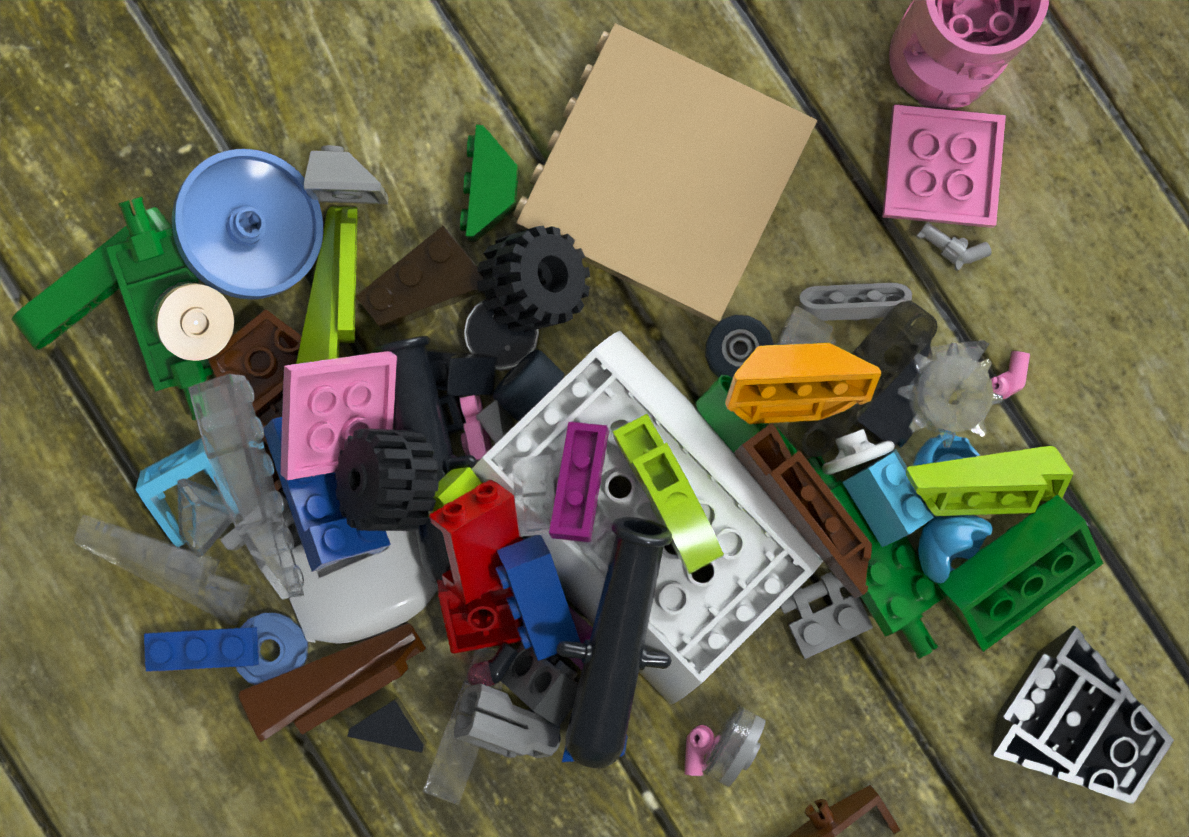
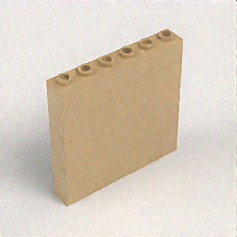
M615 23L610 33L604 31L595 49L600 54L594 66L588 64L580 78L579 84L584 87L578 99L571 97L565 108L563 117L567 121L562 131L555 130L549 140L546 150L551 153L545 165L539 163L531 177L530 183L535 186L529 198L522 196L513 216L518 218L516 222L517 229L524 231L543 225L544 228L550 226L559 228L561 236L569 234L575 239L573 247L575 250L582 249L585 258L582 259L583 261L717 325L726 310L817 120Z

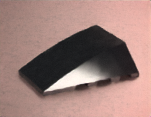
M1072 626L1037 652L997 714L991 755L1134 804L1174 739L1143 703H1140L1134 697L1125 682L1118 678L1109 668L1106 660L1100 653L1093 649L1084 639L1085 636L1076 626Z

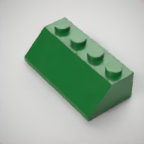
M1057 494L1048 502L1040 505L1035 513H1031L1018 524L1010 527L995 541L980 549L958 568L950 571L949 577L944 583L936 584L947 605L978 647L984 652L1104 563L1085 519Z

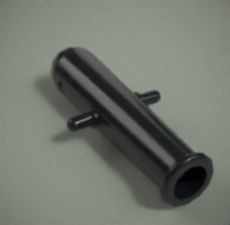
M419 336L376 346L373 348L372 353L390 351L397 356L394 430L415 431V433H421L426 437V443H431L434 449L433 459L437 460V481H440L453 469L470 467L472 470L477 464L474 456L464 455L456 457L453 454L425 346L430 343V338L428 336ZM429 517L424 525H419V529L415 530L421 565L428 578L437 584L438 580H443L442 574L449 571L451 567L443 533L431 523Z
M623 517L613 521L611 530L616 537L590 640L585 639L584 643L561 641L556 648L560 656L582 659V663H584L566 733V747L569 755L575 762L590 768H606L615 763L624 749L639 670L643 671L645 667L666 669L672 662L668 654L647 651V648L644 646L663 548L671 543L672 533L665 526L643 518Z

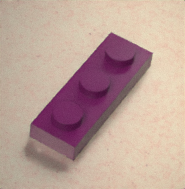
M568 422L549 530L552 539L591 543L609 435L607 425Z

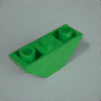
M477 124L475 135H468L467 157L473 158L472 172H465L463 193L470 194L468 209L462 208L460 218V231H466L468 242L478 241L516 209L519 178L518 165L485 126Z

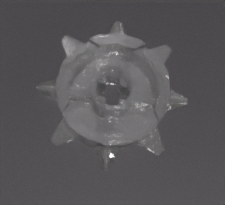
M951 343L946 355L935 361L919 353L913 358L919 373L912 379L911 385L898 388V394L909 399L910 409L915 413L909 425L911 431L926 427L930 431L940 433L945 448H950L956 433L970 430L984 437L987 434V430L983 420L989 413L991 405L1003 402V396L993 392L992 381L989 378L988 370L992 362L986 359L977 363L971 358L960 356L957 343ZM951 387L954 388L953 392H957V400H954L952 404L949 403L950 398H944V391Z

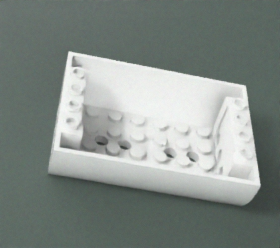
M618 331L595 347L479 460L472 471L482 483L493 480L514 495L523 540L541 534L551 553L564 595L594 625L616 537L611 530L613 521L623 517H638L659 523L650 507L649 499L614 440L612 431L648 414L663 442L668 443L682 468L724 553L723 557L710 563L714 571L711 579L707 582L699 583L693 579L691 574H688L678 555L669 554L663 548L644 646L647 648V651L668 654L672 662L666 669L645 667L643 671L639 670V673L669 704H674L702 684L817 570L823 560L703 418L698 409L621 331ZM568 422L607 425L609 430L591 543L552 539L549 534ZM616 476H624L631 483V492L625 498H615L609 492V482Z

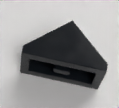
M399 697L351 727L347 737L420 753L426 749L427 744L426 739Z

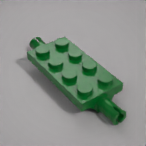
M142 196L131 200L136 215L133 214L129 200L118 203L130 236L127 237V241L107 246L106 250L155 392L178 386V389H183L192 420L202 418L198 403L201 404L205 417L215 413V409L212 406L204 383L207 381V376L214 373L209 360L192 361L174 355L161 343L155 326L156 312L162 299L178 286L190 283L200 284V281L183 261L175 244L172 227L157 231L156 228L152 229Z
M819 452L807 461L837 496L844 509L872 544L871 559L868 561L866 576L868 591L861 596L862 600L885 637L902 630L917 659L930 654L939 646L933 640L921 618L923 617L922 613L943 599L942 594L935 583L924 574L919 557L906 536L884 547L880 545L841 480L837 481L833 474L827 475L823 473L822 466L826 462L821 452Z

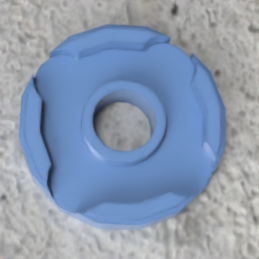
M262 613L248 619L240 627H257L259 665L236 667L238 673L247 682L256 685L305 665L308 658V641L304 636L302 628L293 618L281 613ZM267 639L276 641L280 646L279 657L274 661L264 659L260 653V647Z

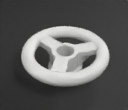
M864 429L835 439L839 453L835 460L827 462L822 466V471L827 475L875 459L893 451L894 443L892 441H884L874 445L868 442Z

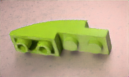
M648 414L612 431L614 440L649 499L650 507L657 520L672 533L671 544L688 574L723 557L724 553L688 479L668 443L663 442Z

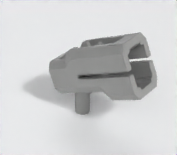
M483 684L466 688L459 711L472 716V719L463 715L457 716L454 738L508 758H514L517 755H529L538 759L552 756L557 751L561 742L560 725L557 727L532 709L525 710L512 705L508 694Z

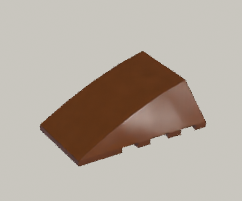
M265 309L234 334L218 354L208 358L225 399L233 411L237 426L249 447L254 464L262 476L269 497H272L284 490L263 428L272 419L282 417L284 366L297 363L302 336Z

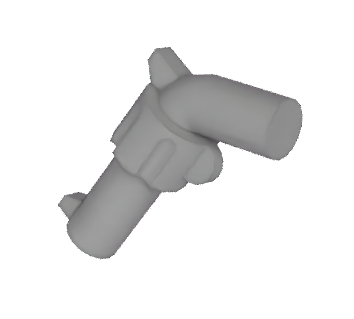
M929 222L925 224L916 236L917 239L926 238L942 250L941 255L954 264V270L957 272L963 264H969L991 255V248L987 242L966 249L968 246L967 239L960 238L958 240L956 237L951 239Z

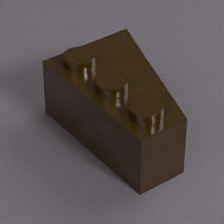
M442 226L355 297L384 331L427 315V313L448 305L451 306L463 299L484 293V291L478 292L477 282L483 280V274L477 272L478 267L448 230Z

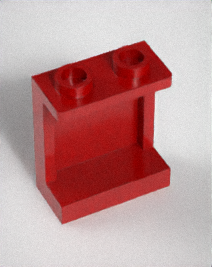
M488 480L429 515L431 523L443 533L451 569L442 574L444 586L465 604L500 584L495 568L502 564L497 550L523 540L514 495L494 480Z

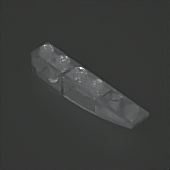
M226 374L188 387L204 450L212 465L210 467L237 532L256 564L282 600L304 596L302 589L304 576L300 567L295 563L292 552L294 539L290 530L285 526L282 515L284 502L280 493L275 489L272 478L274 465L270 456L265 452L262 441L264 428L260 419L255 415L252 404L254 401V391L251 384L243 375Z

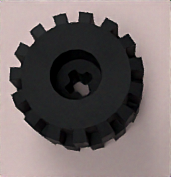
M543 225L504 236L495 240L494 245L488 246L483 253L487 260L479 262L477 272L483 274V280L478 281L477 286L478 292L484 291L486 299L482 303L486 311L493 309L495 312L493 320L499 325L507 323L508 330L514 332L524 330V332L568 322L573 319L572 314L580 313L585 306L581 298L588 297L590 287L585 285V278L590 277L589 267L584 268L582 259L585 258L582 249L575 250L573 247L575 239L569 234L561 236L559 228L553 226L544 228Z
M365 428L354 431L353 436H348L344 442V450H340L338 457L339 464L335 472V480H337L335 492L336 499L340 502L339 510L341 515L346 517L347 524L351 528H357V530L415 531L419 529V525H424L427 522L429 511H433L436 503L433 497L435 492L438 491L439 481H437L436 474L438 471L437 460L433 459L434 449L431 443H426V437L423 434L407 430Z

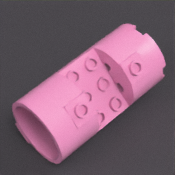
M913 0L897 26L890 44V66L896 82L900 88L903 87L912 97L917 99L919 104L926 107L950 110L970 105L989 89L1008 63L1037 32L1046 16L1049 0Z

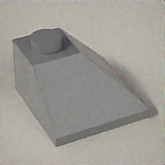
M327 145L322 146L321 151H311L304 179V190L312 199L318 200V202L388 204L389 197L381 183L349 152H344L343 147Z

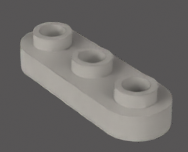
M899 283L813 286L801 292L799 311L803 317L813 322L872 318L895 319L906 315L911 310L912 292L907 286Z

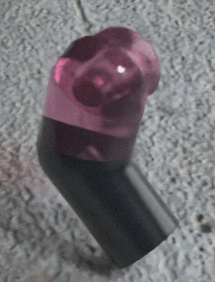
M502 643L492 659L476 663L469 669L467 673L469 683L472 686L477 684L491 686L499 683L518 655V652L509 645Z

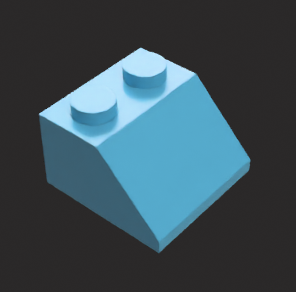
M894 449L843 481V484L882 547L911 534L934 518V514L921 496L916 493L907 478V466L897 449Z

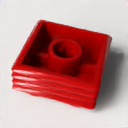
M443 580L437 581L438 597L452 654L499 646L502 643L510 644L521 641L517 631L518 627L523 626L521 618L514 620L506 598L513 596L510 587L503 589L500 583L473 601L465 604L444 586Z

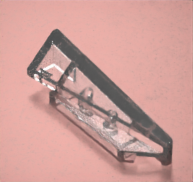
M82 515L74 538L76 545L233 626L238 624L251 585L215 574L220 559L181 546L176 547L174 544L87 515Z

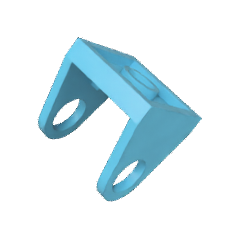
M207 435L141 470L135 490L143 503L176 547L184 545L186 541L176 518L165 500L166 495L163 491L204 470L206 475L209 474L237 515L245 511L243 501Z

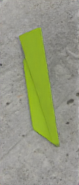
M332 206L327 210L322 245L318 254L296 364L339 358V343H355L358 207Z
M1054 446L909 466L906 469V476L916 493L925 501L934 516L1035 513L1040 500L1049 501L1057 494L1063 498L1074 474Z

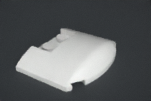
M386 531L391 545L382 552L374 555L365 553L340 560L311 572L302 544L273 557V561L308 642L316 643L317 640L340 644L372 638L400 626L428 605L427 603L438 590V585L428 578L421 565L415 531Z

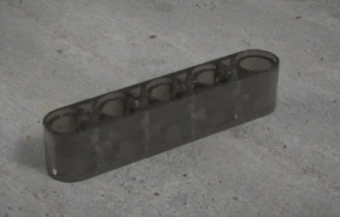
M906 300L897 304L851 353L879 367L881 371V376L871 401L862 405L856 403L846 411L822 420L789 422L787 432L791 440L810 457H819L828 452L836 443L835 439L842 437L933 339L938 328L935 317L913 301Z

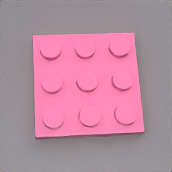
M894 105L891 114L882 217L994 228L997 222L1006 115Z
M386 351L284 366L280 474L286 480L336 472L339 464L340 450H344V442L348 436H353L354 431L358 429L393 430L397 356Z

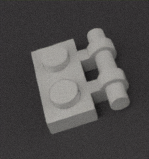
M831 572L821 576V581L804 589L799 587L780 606L783 614L797 608L801 616L800 619L789 623L788 626L803 659L809 658L873 628L860 598H854L850 595L843 599L840 588L844 587V585ZM828 595L832 604L812 613L809 602Z

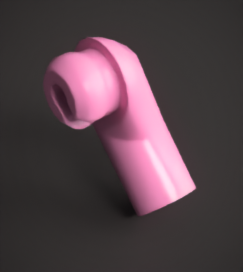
M1011 352L1008 371L997 377L994 376L987 384V389L993 398L998 400L1007 399L1025 387L1030 359L1029 353Z
M697 726L691 730L686 738L685 775L703 776L704 756L715 741L712 730L707 726Z

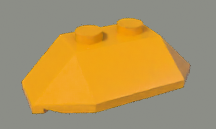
M831 343L758 346L734 374L725 405L728 410L734 412L749 424L822 420L846 411L856 403L862 405L870 402L881 376V371L879 367Z

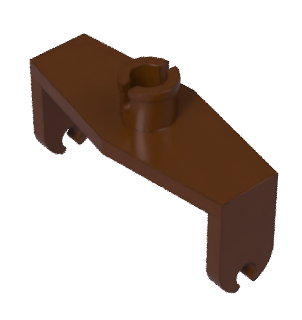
M868 785L830 807L825 799L814 801L819 811L816 812L811 804L808 805L805 809V814L810 820L788 837H836L873 807H876L894 835L901 830L879 794L871 785Z

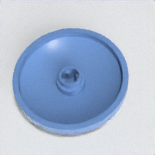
M253 149L228 150L215 154L201 162L180 186L172 211L173 236L185 264L207 286L235 298H267L280 294L295 285L308 273L315 263L323 240V217L318 200L312 199L304 190L305 178L292 165L281 158Z

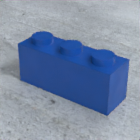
M541 534L497 550L502 565L495 569L503 589L510 587L513 596L506 598L514 620L521 618L523 626L518 627L517 631L524 649L532 647L537 660L540 661L557 654L556 648L561 641L581 643L551 553Z

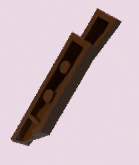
M770 423L742 444L734 452L735 456L854 598L864 595L868 591L866 576L868 561L871 559V542L799 450L791 456L777 428L773 423Z
M407 623L239 692V699L260 742L266 740L293 721L303 735L400 678L408 669L406 661L423 652L426 646L412 624Z

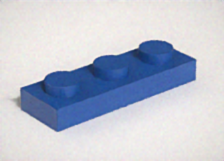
M257 627L144 634L146 672L259 665Z

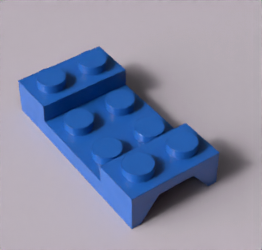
M282 417L272 419L263 428L311 572L365 553L372 555L380 553L391 545L386 531L357 530V528H351L347 524L346 517H342L339 510L340 502L336 499L337 480H335V472L286 480L280 474Z

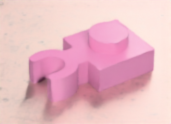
M472 395L460 398L461 409L466 424H464L465 433L461 434V442L465 454L472 455L479 461L492 448L489 434L480 424V421L476 419V415L483 410L480 396Z

